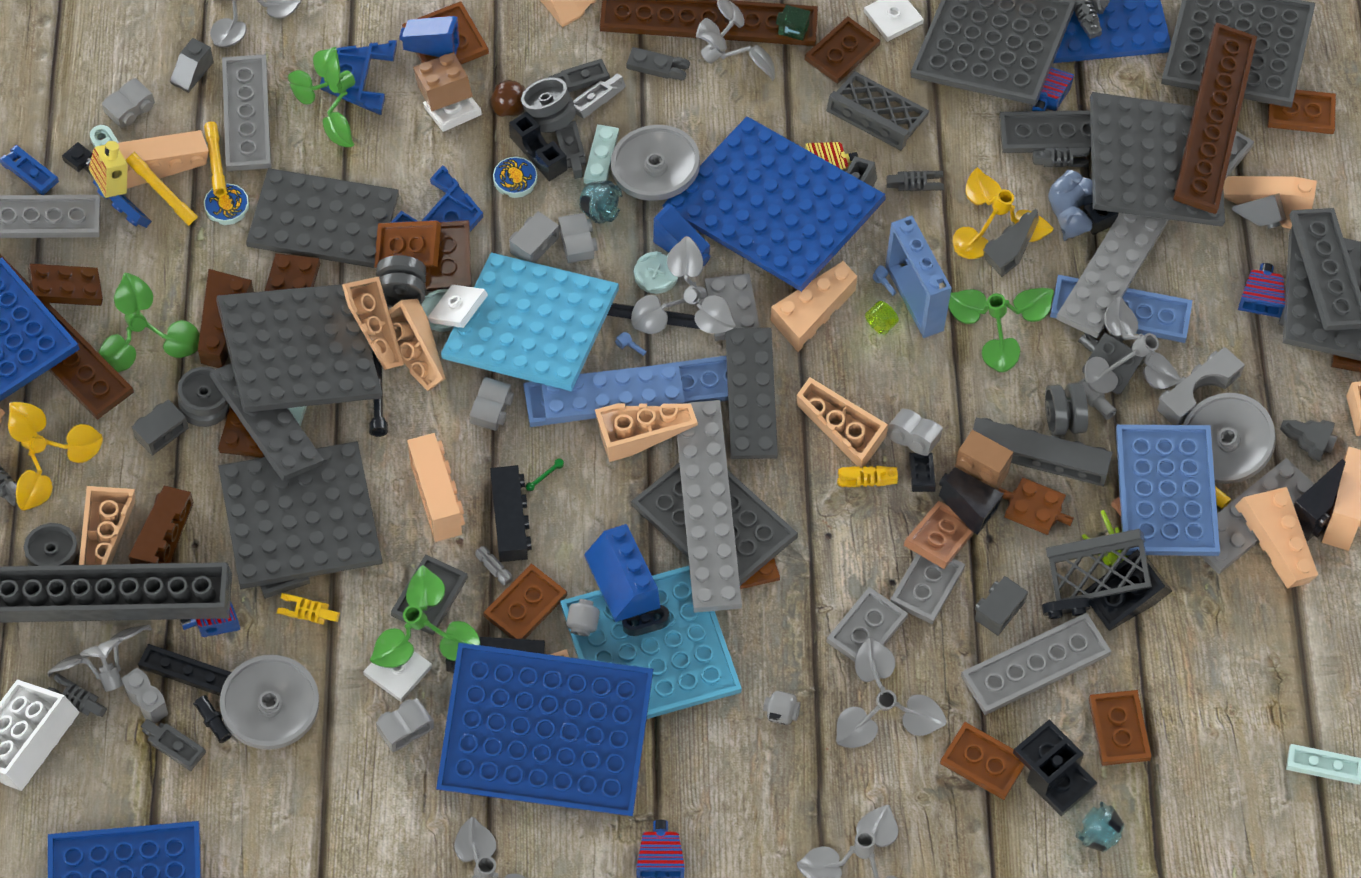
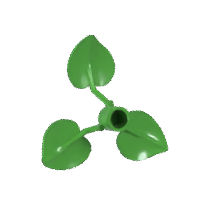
M336 47L320 50L314 54L313 64L317 74L324 77L325 83L312 86L309 74L301 70H295L288 75L290 88L294 96L306 105L313 103L315 100L313 90L329 86L333 93H340L328 110V116L323 119V127L331 141L343 147H353L355 144L352 141L348 121L341 113L333 112L341 99L347 95L346 90L355 85V78L348 70L340 73Z
M126 272L123 274L122 280L115 291L114 304L120 312L125 314L124 319L128 325L126 328L127 339L124 340L119 334L112 335L103 342L98 353L117 372L127 370L136 359V350L129 344L132 331L140 332L145 327L166 339L163 349L168 355L175 358H183L195 353L198 350L200 336L197 328L188 321L180 320L169 326L167 330L168 335L152 326L147 322L140 310H146L151 307L153 292L142 279Z
M1050 288L1025 290L1015 297L1013 307L1009 300H1005V297L999 293L992 294L986 299L981 291L968 289L951 293L948 307L955 319L964 324L976 323L980 319V314H986L989 310V314L996 318L999 340H990L983 346L982 358L992 369L998 372H1006L1016 365L1021 352L1016 339L1007 338L1003 340L1001 318L1006 315L1007 307L1015 314L1022 313V317L1027 321H1040L1047 317L1051 310L1054 291Z
M422 565L412 577L406 593V600L409 604L403 612V618L407 623L404 626L406 628V636L402 630L397 628L384 631L375 643L370 661L384 668L399 667L407 663L414 653V647L408 641L411 638V628L420 630L428 626L444 637L440 642V651L446 659L456 661L458 643L480 645V638L473 627L462 621L450 623L446 633L428 621L427 615L423 611L427 610V606L434 607L442 601L445 595V586L437 575Z

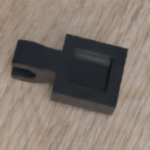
M77 142L62 155L63 161L77 172L84 168L91 174L89 164L92 152Z

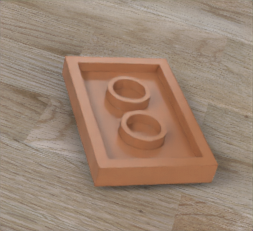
M938 501L906 538L903 546L945 569L974 533L949 506Z

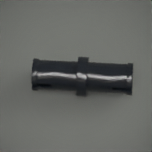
M206 695L196 699L193 705L203 717L205 726L210 727L219 743L229 740L232 734L222 720L220 711L215 710Z

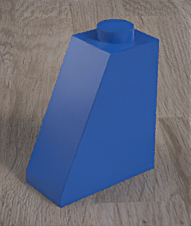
M447 16L408 20L406 27H402L400 32L403 50L436 57L453 52L456 55L460 43L458 17Z
M667 204L654 217L653 242L669 253L677 243L688 236L697 244L703 257V266L707 264L710 259V244L670 204Z

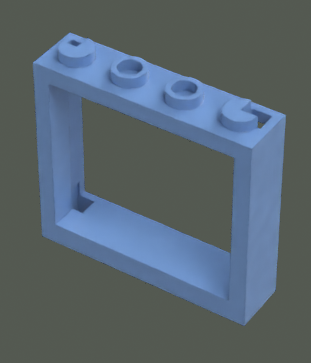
M913 216L892 222L885 267L922 337L926 338L944 331L952 288ZM944 283L945 287L939 289V284Z

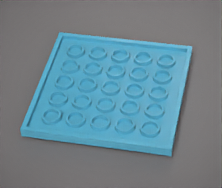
M491 252L474 288L485 289L488 296L464 328H453L441 352V357L445 360L572 391L616 297L619 284Z
M689 566L652 576L658 587L660 605L665 606L669 610L670 622L663 629L639 636L627 635L623 631L622 620L614 621L600 590L560 601L566 621L570 605L579 603V599L593 601V606L597 607L600 611L597 629L595 632L590 633L589 636L575 635L568 628L578 659L654 669L647 719L742 692L715 611L694 613Z

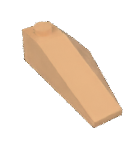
M1228 176L1223 187L1224 199L1239 205L1280 194L1286 219L1280 221L1282 227L1291 229L1292 223L1289 214L1292 210L1312 209L1317 181L1286 176Z
M379 277L343 284L342 287L348 307L383 369L387 370L403 366L404 363Z
M418 299L401 300L389 309V314L402 360L409 368L410 374L427 391H430L446 379L430 323Z

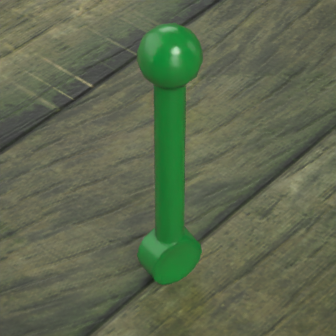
M560 458L556 459L552 467L532 483L526 484V490L533 491L535 486L555 469H561L564 466V461Z

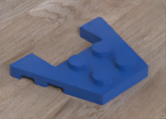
M397 40L388 41V44L378 45L377 42L369 43V46L359 48L356 45L336 48L340 73L348 70L355 78V85L346 90L347 95L342 99L382 115L385 94L364 91L371 59L394 61ZM324 77L321 78L320 84L325 83ZM329 86L320 88L322 91L338 97L340 93H333Z
M442 165L430 178V182L446 194L422 221L437 220L439 222L469 220L471 232L483 218V212L471 197L460 188L459 183L455 178L451 177L447 168ZM400 211L391 223L416 222L417 220Z

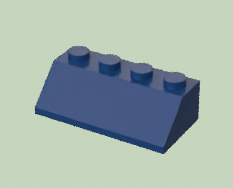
M624 524L605 530L584 556L614 621L618 622L661 608L658 587L628 525Z

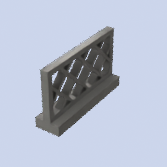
M856 71L850 75L836 92L833 91L830 94L826 109L827 112L900 151L906 146L909 137L929 114V110ZM856 80L862 83L864 87H853L852 83ZM871 92H879L882 96L872 97ZM856 93H866L868 98L858 99ZM851 94L853 99H848L843 95ZM896 101L901 106L891 107L890 102ZM885 102L886 108L876 109L875 103ZM870 104L871 109H867L861 105ZM915 111L920 116L910 117L908 112ZM904 113L905 118L895 119L893 114ZM880 114H889L890 119H886L880 116ZM899 124H908L909 129L907 130L899 126Z
M1140 529L1046 547L1056 601L1074 598H1089L1090 600L1152 587L1143 532ZM1139 547L1140 556L1135 563L1124 557L1130 548ZM1109 552L1119 556L1111 568L1101 562L1105 554ZM1084 557H1090L1095 560L1088 573L1078 567V564ZM1122 559L1133 565L1125 577L1115 571ZM1066 561L1072 565L1065 577L1057 573L1056 563ZM1140 562H1142L1143 569L1138 566ZM1098 564L1109 570L1102 582L1091 575ZM1136 568L1144 573V583L1134 584L1128 580ZM1075 569L1086 575L1079 586L1068 580ZM1112 573L1123 579L1118 588L1111 589L1105 585ZM1058 577H1060L1061 579H1063L1060 584H1059V579H1058ZM1089 577L1099 583V586L1093 593H1087L1082 590ZM1066 582L1076 588L1071 597L1062 599L1060 590Z

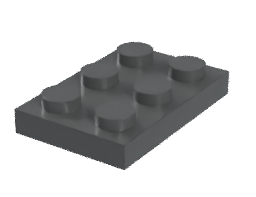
M425 554L416 571L424 565L437 575L445 586V595L442 601L437 606H427V610L423 611L427 615L428 621L438 628L468 579V574ZM410 581L391 610L392 617L405 623L403 612L409 606L406 600V593ZM428 626L420 629L433 636L435 634V631Z

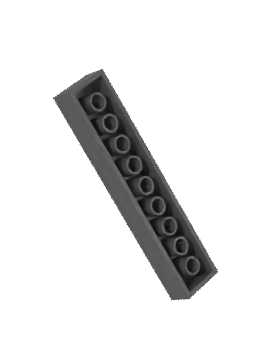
M227 562L0 567V623L230 618L232 572Z

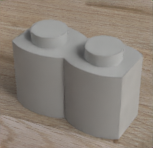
M134 78L124 84L119 91L109 95L102 102L104 113L120 128L131 125L138 115L150 111L155 101L153 94L140 81Z
M585 212L558 217L559 231L567 263L594 259V251H598L596 238H591L590 232H593L591 219L586 218Z
M484 377L470 413V423L497 431L499 425L503 426L507 416V412L504 411L507 405L511 406L514 398L511 384Z
M901 409L889 424L887 437L897 444L908 446L912 451L920 455L928 456L940 441L943 428L930 419H922L921 416L909 409Z
M135 668L122 677L129 700L140 707L145 719L156 724L168 715V709L162 693L156 687L151 686L148 676L142 670Z
M416 698L404 701L396 711L382 714L376 722V727L390 750L395 752L430 732L434 728V720L420 700Z

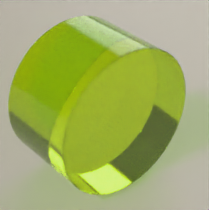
M877 301L865 313L868 324L875 331L883 335L887 334L899 322L898 315L894 309L883 301Z

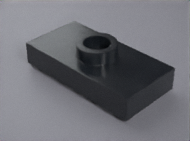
M909 452L912 492H935L933 453L924 456L916 452Z

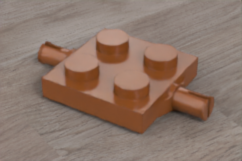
M1022 477L1013 493L1001 487L998 489V491L1004 493L1002 498L1009 501L1004 517L1048 535L1052 526L1057 521L1071 526L1074 517L1061 513L1062 504L1066 497L1065 494Z

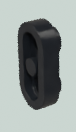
M1089 598L1052 601L1041 605L1043 615L1048 616L1049 619L1062 618L1063 614L1072 613V616H1080L1090 609Z
M660 605L661 608L622 620L623 631L629 636H639L663 629L670 622L669 610L665 606Z

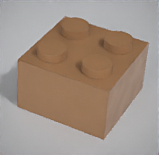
M454 52L413 67L418 88L431 111L473 97L468 76Z
M972 430L958 450L955 467L998 490L1009 473L1013 451Z

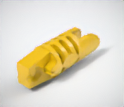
M859 466L838 469L839 478L837 479V484L839 487H860V485H863V487H873L874 485L880 487L898 483L896 467L862 466L860 468Z
M281 593V599L288 602H297L295 612L281 607L277 609L276 614L304 619L324 625L325 619L334 622L339 620L340 613L328 610L329 604Z

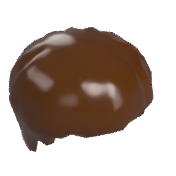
M515 80L499 83L495 87L490 99L494 112L500 117H514L523 113L525 110L521 97L526 90L525 86Z

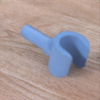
M880 265L873 274V280L876 283H882L891 295L894 296L897 292L886 279L888 270Z
M623 332L616 337L615 343L619 348L623 349L628 345L642 356L646 354L647 351L632 341L629 333Z

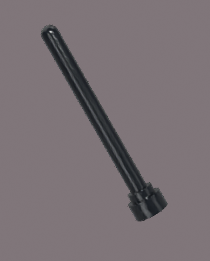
M373 351V361L381 386L382 396L381 399H373L374 418L369 423V433L375 437H382L388 433V423L383 418L382 365Z

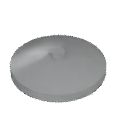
M649 125L638 128L624 136L614 148L611 156L613 178L620 189L632 197L648 201L672 198L685 191L695 181L700 169L698 147L687 133L672 126Z
M1222 393L1206 398L1190 411L1183 424L1210 425L1214 479L1216 483H1238L1255 476L1267 465L1274 452L1276 433L1269 413L1258 401L1243 394Z
M280 655L254 657L240 664L227 677L220 695L221 715L229 732L240 742L258 749L283 748L301 739L314 724L319 710L318 688L310 672L291 658Z

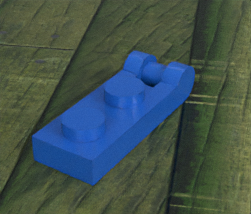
M17 145L10 149L11 152L7 156L3 155L0 158V163L4 168L12 171L41 195H45L59 182L56 175Z

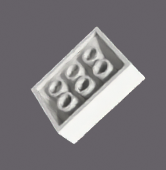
M16 680L0 701L1 783L22 791L52 749L58 744L69 726L72 725L80 712L65 695Z

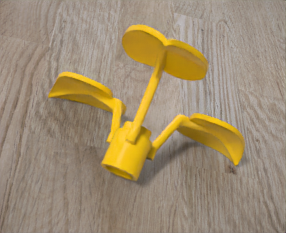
M977 167L967 180L965 186L966 196L975 205L986 203L990 206L992 204L993 212L979 234L971 227H961L956 230L952 239L954 251L966 259L983 257V249L989 241L982 236L996 214L1004 215L1010 211L1011 221L1016 224L1025 213L1032 211L1019 210L1014 215L1015 206L1012 205L1014 201L1013 193L1009 190L1001 189L994 179L984 174ZM1039 216L1038 224L1029 242H1035L1052 233L1054 228Z
M25 402L9 403V433L13 439L21 442L22 446L29 450L28 455L31 456L37 469V473L33 470L25 471L17 482L16 500L20 510L25 511L43 504L52 493V481L48 476L41 475L42 469L35 453H40L46 448V445L68 449L67 457L72 462H86L98 453L103 442L102 435L96 429L87 424H79L68 432L66 437L68 444L50 441L37 433L46 426V416L40 408Z

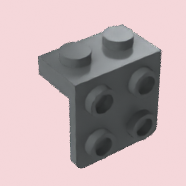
M1104 333L1089 359L1101 357L1107 361L1110 367L1132 353L1133 344L1130 347L1123 343L1124 339L1122 336L1115 337L1109 333ZM1135 355L1112 370L1118 377V384L1112 392L1116 394L1123 392L1138 366L1143 365L1145 357Z

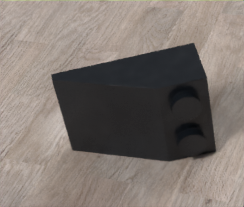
M1343 459L1294 503V508L1306 541H1309L1313 536L1319 537L1326 529L1325 524L1331 517L1329 513L1333 506L1346 463Z
M1137 549L1127 559L1135 563L1140 556V551ZM1148 557L1147 562L1152 587L1089 600L1090 606L1109 631L1151 608L1172 592ZM1123 560L1116 567L1115 571L1125 577L1133 565ZM1140 562L1138 566L1143 569L1142 562ZM1136 568L1128 580L1134 584L1144 583V573ZM1112 573L1105 585L1111 589L1118 588L1123 579ZM1106 574L1099 579V581L1102 582ZM1093 583L1084 591L1087 593L1095 592L1099 583Z

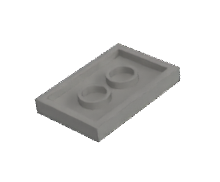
M750 273L705 278L707 297L718 295L726 300L736 324L735 328H760ZM725 332L714 333L715 341L725 340Z
M916 554L890 601L904 611L933 625L965 569V564L953 558L947 567L943 569L921 555Z
M869 587L827 637L826 642L855 662L860 647L868 638L872 637L885 646L907 619L908 613Z

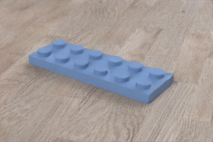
M1058 275L1050 317L1057 318L1058 312L1078 282V278ZM1131 288L1127 289L1123 300L1137 318L1138 330L1136 334L1142 333L1145 335L1151 333L1157 338L1182 343L1186 342L1193 300Z
M679 363L580 374L572 391L541 384L546 423L595 418V409L617 403H625V406H639V404H647V406L685 404Z

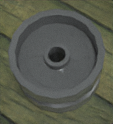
M551 77L538 80L528 86L521 97L525 112L527 111L540 125V131L543 133L562 129L575 118L577 112L566 82L560 78Z
M404 255L389 256L379 261L376 268V277L380 279L388 307H393L401 300L418 299L420 304L424 301L426 266L422 261Z
M211 367L191 369L182 376L178 383V408L186 417L187 422L197 427L216 425L225 419L229 412L228 402L210 378L211 371L215 370Z
M1068 383L1065 390L1059 384L1047 385L1045 390V411L1051 435H1065L1068 428L1073 434L1086 433L1088 429V405L1082 383Z
M47 523L33 529L26 537L24 552L28 566L79 565L80 553L76 537L69 527L58 523Z

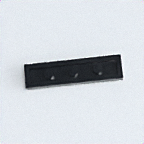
M151 644L147 645L138 663L140 669L218 696L221 695L222 687L227 677L231 674L230 671Z

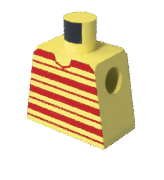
M108 141L105 145L96 146L93 149L89 170L105 198L126 194L128 165L119 150V144L115 141Z
M840 142L805 144L806 150L845 172L855 156L858 157L857 152L845 154Z

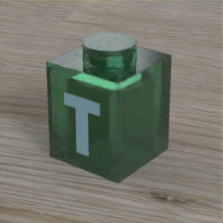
M785 5L783 12L778 13L776 24L779 25L778 34L803 41L810 25L811 11Z

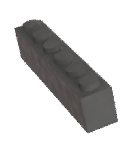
M976 417L973 430L1013 451L1011 463L1104 487L1113 452L1107 451L1102 447L1087 446L1079 441L1072 442L1055 435L1048 436L1040 434L1035 430H1025L1017 428L1012 424H1001L993 422L988 418Z

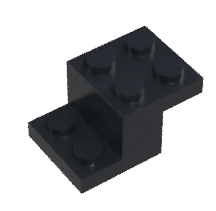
M1050 719L1013 750V754L1030 770L1027 783L1060 816L1064 815L1097 786V782L1080 766L1084 753Z

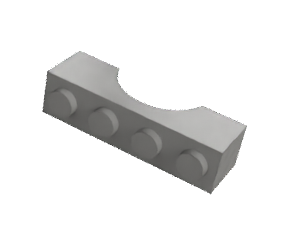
M1226 347L1219 352L1214 351L1208 357L1207 362L1203 365L1198 364L1192 370L1191 375L1187 378L1182 377L1175 384V388L1162 393L1159 397L1160 402L1157 411L1172 425H1182L1190 411L1197 405L1193 396L1195 390L1208 385L1226 389L1241 377L1245 364Z

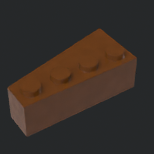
M208 269L198 344L201 364L220 368L225 365L229 356L216 302L217 296L254 292L252 280Z
M163 486L161 492L156 495L154 506L128 556L130 564L171 563L194 504L191 492Z

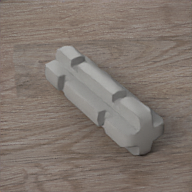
M481 546L476 550V557L480 562H484L483 565L494 577H498L497 580L502 585H507L512 581V574L507 569H504V566L493 554H490L486 546Z

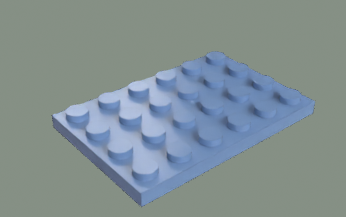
M1117 425L1116 443L1122 532L1140 529L1144 534L1146 555L1219 556L1220 544L1210 425ZM1139 547L1130 548L1125 555H1131L1137 549L1139 550Z

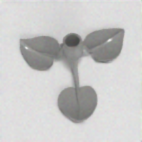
M232 0L233 20L229 18L220 19L211 28L210 36L214 46H233L240 42L246 34V24L237 21L236 0ZM302 0L257 1L263 7H267V14L270 17L280 19L291 15Z
M717 0L718 8L723 16L729 20V24L720 34L718 26L712 20L705 18L700 22L696 37L709 43L701 49L703 58L712 64L720 57L724 60L728 56L749 51V55L754 63L773 81L775 79L774 63L770 55L760 46H747L725 53L727 46L723 36L733 24L741 28L744 25V16L733 2Z
M688 236L677 243L667 257V265L670 272L676 277L684 276L685 281L690 284V287L684 291V298L661 305L660 299L657 296H645L636 303L631 316L634 329L647 334H655L662 331L668 321V315L663 309L687 302L691 305L697 304V307L700 309L695 314V322L702 331L707 333H723L736 327L726 300L718 295L707 297L705 288L696 286V282L689 278V276L697 277L701 274L703 257L697 244Z
M1122 296L1112 301L1104 315L1105 326L1109 333L1115 337L1122 335L1124 340H1136L1132 346L1133 352L1110 367L1107 361L1101 357L1089 359L1084 368L1088 387L1100 394L1113 391L1118 384V377L1112 370L1135 355L1145 357L1144 364L1146 366L1143 374L1150 386L1159 390L1174 386L1181 378L1170 362L1163 355L1155 352L1159 347L1157 337L1151 333H1147L1144 336L1142 333L1135 335L1138 330V321L1133 311L1124 302Z
M151 625L127 628L111 637L109 641L87 648L80 654L63 659L48 671V677L53 672L65 670L77 664H87L95 674L96 679L101 680L105 692L123 686L119 674L121 668L119 665L118 645L123 640L129 639L143 630L152 631ZM113 648L115 666L113 663H107L106 661ZM87 657L101 658L103 665L99 667V671Z
M872 637L868 638L860 647L855 659V670L858 677L864 682L876 680L881 691L876 697L877 706L868 715L860 707L845 709L837 721L836 743L847 748L867 745L875 738L878 732V726L871 718L879 710L889 711L894 706L906 712L903 715L902 722L905 729L913 735H928L945 726L947 723L945 715L938 704L925 695H913L908 699L906 708L899 702H896V695L892 691L885 690L880 678H888L893 673L895 658L887 647Z
M885 805L869 812L858 822L855 845L850 846L849 852L842 861H839V854L834 849L826 846L817 847L809 851L797 862L799 871L806 878H841L842 871L840 867L844 866L851 855L855 853L861 859H870L874 878H879L875 863V845L878 847L889 846L898 837V825L890 805ZM887 876L886 878H897V877Z
M471 817L463 824L456 836L454 843L455 853L463 862L475 860L476 865L472 878H498V873L495 872L496 862L492 858L496 850L495 838L475 817ZM508 874L505 876V878H526L520 874Z

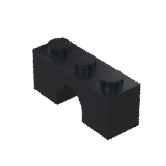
M527 111L509 122L510 138L548 181L567 171V155L554 141L549 144L546 143L542 137L540 125Z

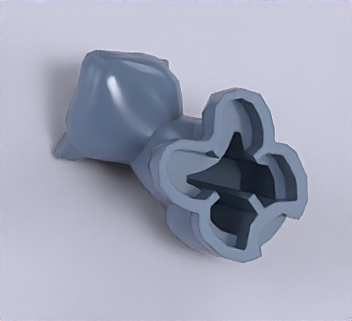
M1067 170L1051 185L1048 193V199L1058 219L1064 241L1089 232L1092 229L1091 219L1079 208L1082 205L1086 206L1093 203L1092 180L1083 178L1076 171Z

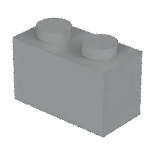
M538 211L533 217H529L525 221L524 226L518 232L516 231L509 239L510 253L520 260L536 263L559 239V225Z

